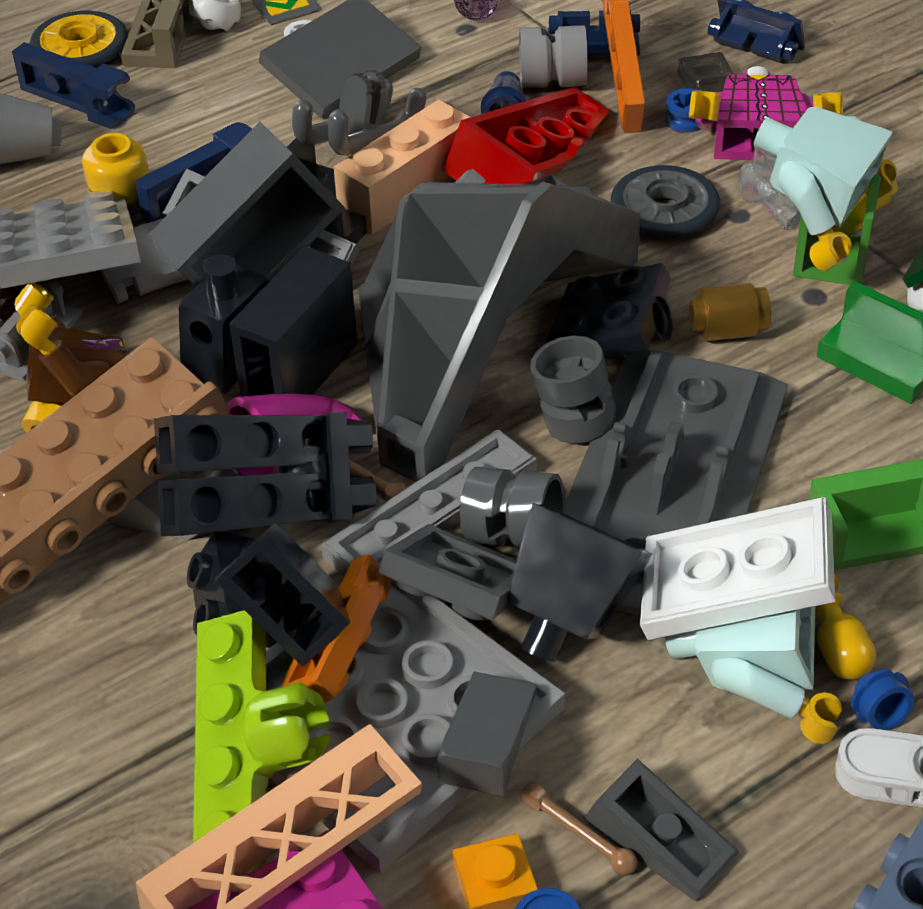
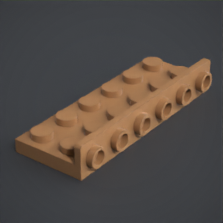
M153 336L0 453V605L13 594L21 592L28 587L38 574L62 555L73 551L83 538L108 518L123 511L133 498L153 482L169 474H157L154 418L170 415H231L219 388L211 381L203 384Z

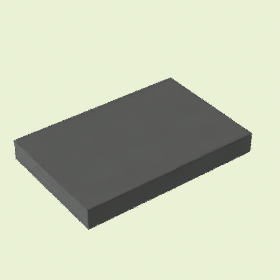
M347 0L260 51L259 63L300 100L309 101L313 106V112L323 119L334 110L339 109L341 91L344 90L342 85L345 84L344 80L348 79L347 76L354 73L360 74L370 69H377V72H381V75L385 76L384 79H387L419 59L422 47L368 0Z

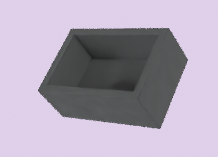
M259 122L147 236L172 265L196 286L205 278L203 270L205 260L217 254L232 256L236 260L237 265L262 274L271 281L345 207L268 128Z

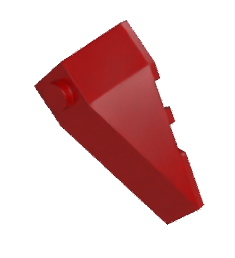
M573 87L460 121L443 171L457 181L467 170L470 171L473 168L486 180L484 184H524L560 172L605 122L610 110L578 88Z

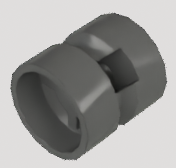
M568 336L548 342L538 349L531 359L530 370L537 394L541 399L540 406L546 427L551 436L561 442L582 443L601 437L609 431L617 420V407L612 387L608 382V371L600 345L588 337Z
M474 467L465 480L461 495L460 522L464 538L474 543L498 546L505 545L510 538L514 546L520 548L529 511L533 503L547 505L564 513L565 491L559 474L522 471L515 478L509 469Z

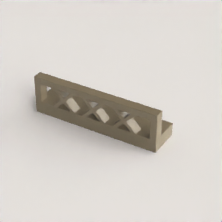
M142 0L121 53L123 66L176 68L194 17L189 13L190 1L162 0V2H159L158 0ZM154 43L155 51L140 50Z

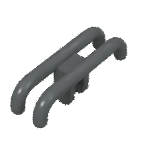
M377 69L366 70L360 74L354 73L347 76L348 79L344 80L345 84L342 85L344 90L341 91L339 110H334L330 114L328 121L312 125L313 106L307 100H299L293 107L292 127L295 137L301 144L314 146L329 141V145L336 154L349 156L423 110L427 99L426 93L421 88H413L408 94L402 116L397 120L383 124L382 119L387 113L393 94L391 81L384 79L385 76H382L381 72H377Z

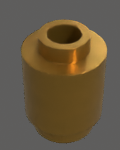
M752 283L699 288L697 299H691L689 302L691 328L693 331H700L704 341L756 336L758 330H768L771 325L769 293L766 287L755 288Z

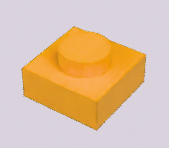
M518 833L452 850L453 866L467 909H514L527 894L538 890Z

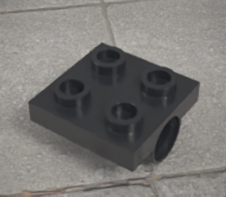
M663 262L644 267L631 266L621 272L598 277L586 276L568 283L546 343L561 337H588L600 345L604 358L648 350L650 344L668 341L672 336L673 321L665 296L671 277Z

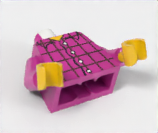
M755 66L749 68L744 74H731L727 76L723 91H692L688 118H695L698 127L702 130L712 131L716 129L714 159L776 160V156L754 146L755 137L763 121L769 117L794 128L809 107H819L843 115V93L814 94L813 99H811L807 94L801 93L794 77L790 75H770L766 68Z

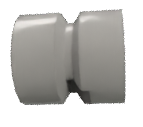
M585 25L559 26L555 34H549L546 27L519 28L521 88H547L551 81H556L560 88L586 87L587 38Z

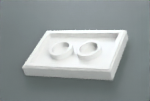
M826 497L646 537L645 550L653 554L644 569L640 626L647 640L835 602L832 512Z

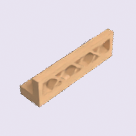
M369 724L136 881L140 909H187L219 890L217 909H257L419 795L422 783L373 726ZM385 772L396 784L380 797L358 795L383 778ZM338 809L336 827L322 837L301 835ZM347 810L357 812L346 820ZM280 849L277 869L262 879L242 876ZM290 850L300 851L297 855L288 860ZM230 892L241 893L229 901Z

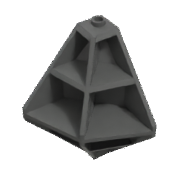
M543 181L538 185L422 182L398 202L397 214L365 282L358 288L380 465L415 482L443 465L507 318L543 282L634 266L638 261L640 213L593 195L587 186L552 185Z

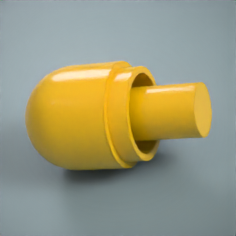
M837 602L820 605L816 610V616L821 624L817 631V645L827 666L840 678L846 680L862 678L872 670L876 662V648L864 624L857 620L855 616L844 614Z

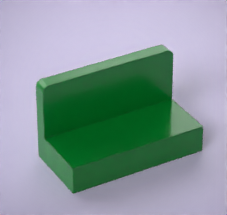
M853 282L846 291L842 319L819 341L817 358L912 404L923 392V313L865 285Z

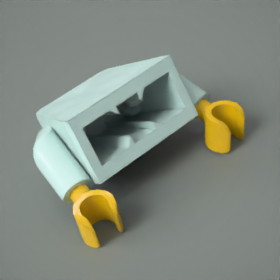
M809 107L794 128L767 117L757 132L754 146L777 156L770 178L771 185L788 196L798 208L811 235L817 234L819 241L811 246L810 258L817 269L827 271L838 265L839 260L850 253L852 246L851 240L846 234L838 231L833 232L832 227L834 225L842 226L863 193L869 196L871 181L874 175L881 176L878 199L890 192L893 187L892 181L895 180L897 175V167L892 161L883 160L893 132L863 122L855 116H844L819 107Z
M834 573L835 602L840 606L843 597L840 593L836 592L839 580ZM820 605L665 636L666 647L670 657L678 659L697 656L712 686L749 699L790 719L795 714L801 716L800 729L803 735L814 743L826 744L834 738L838 728L832 721H836L842 711L841 702L838 697L826 692L814 695L811 700L804 697V690L813 689L815 617H817L816 610Z

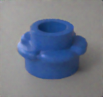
M889 669L873 671L864 675L856 684L851 700V707L856 712L858 721L861 723L868 722L873 728L880 730H890L900 725L910 715L914 706V695L909 690L907 678L902 673H893Z

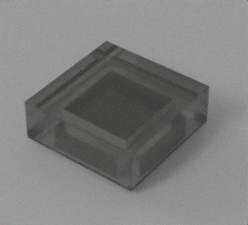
M722 52L678 59L677 73L685 88L720 92L723 91L726 77L734 74Z

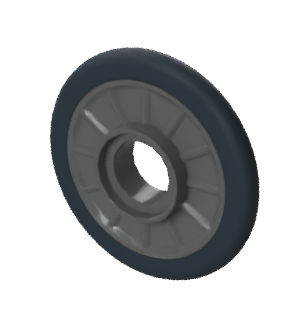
M655 165L632 171L618 181L611 194V202L640 213L639 234L655 238H680L700 232L715 220L720 210V196L711 181L693 170L679 166ZM665 198L672 199L676 202L664 204L658 203L654 200Z

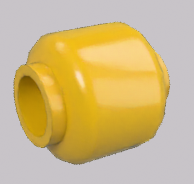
M108 133L96 138L84 151L82 157V167L89 193L94 191H113L115 199L125 198L127 208L139 201L135 180L150 173L147 156L140 143L121 133Z

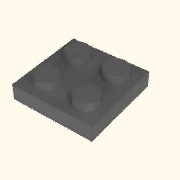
M427 524L387 548L378 573L397 580V587L404 592L422 597L433 595L452 603L453 610L464 617L474 620H486L487 618L493 620L511 605L508 602V594L517 560Z

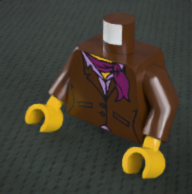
M37 282L29 283L15 299L16 311L21 315L16 323V329L24 340L30 344L26 372L27 398L29 401L66 403L125 358L126 350L120 337L68 329L58 316L51 318L44 311L54 300L53 296Z

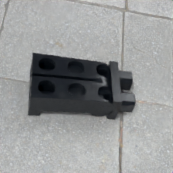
M346 412L325 413L313 416L170 415L154 418L157 474L279 466L278 474L158 481L161 536L194 535L270 526L274 523L278 525L312 520L353 519L352 513L367 510L377 505L376 483L372 476L350 478L349 454L371 453L373 447L372 424L367 421L346 419Z

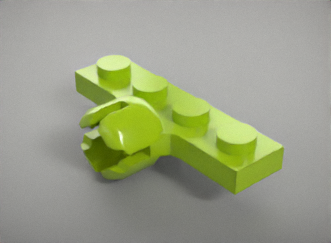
M245 610L197 623L193 843L264 796L269 778L277 771L311 764L327 753L331 744L330 734L311 739L309 732L322 730L331 725L327 706L319 693L307 688V685L302 682L266 691V631ZM266 859L257 864L255 867H253L246 873L255 871L261 868L262 866L266 865Z

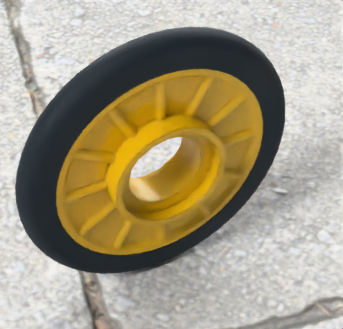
M80 10L63 13L48 19L35 29L29 44L97 67L111 61L122 52L128 38V33L124 24L110 14L92 10Z

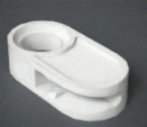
M863 728L849 732L841 740L835 764L836 779L844 790L853 796L866 800L923 808V775L920 772V767L923 765V735Z

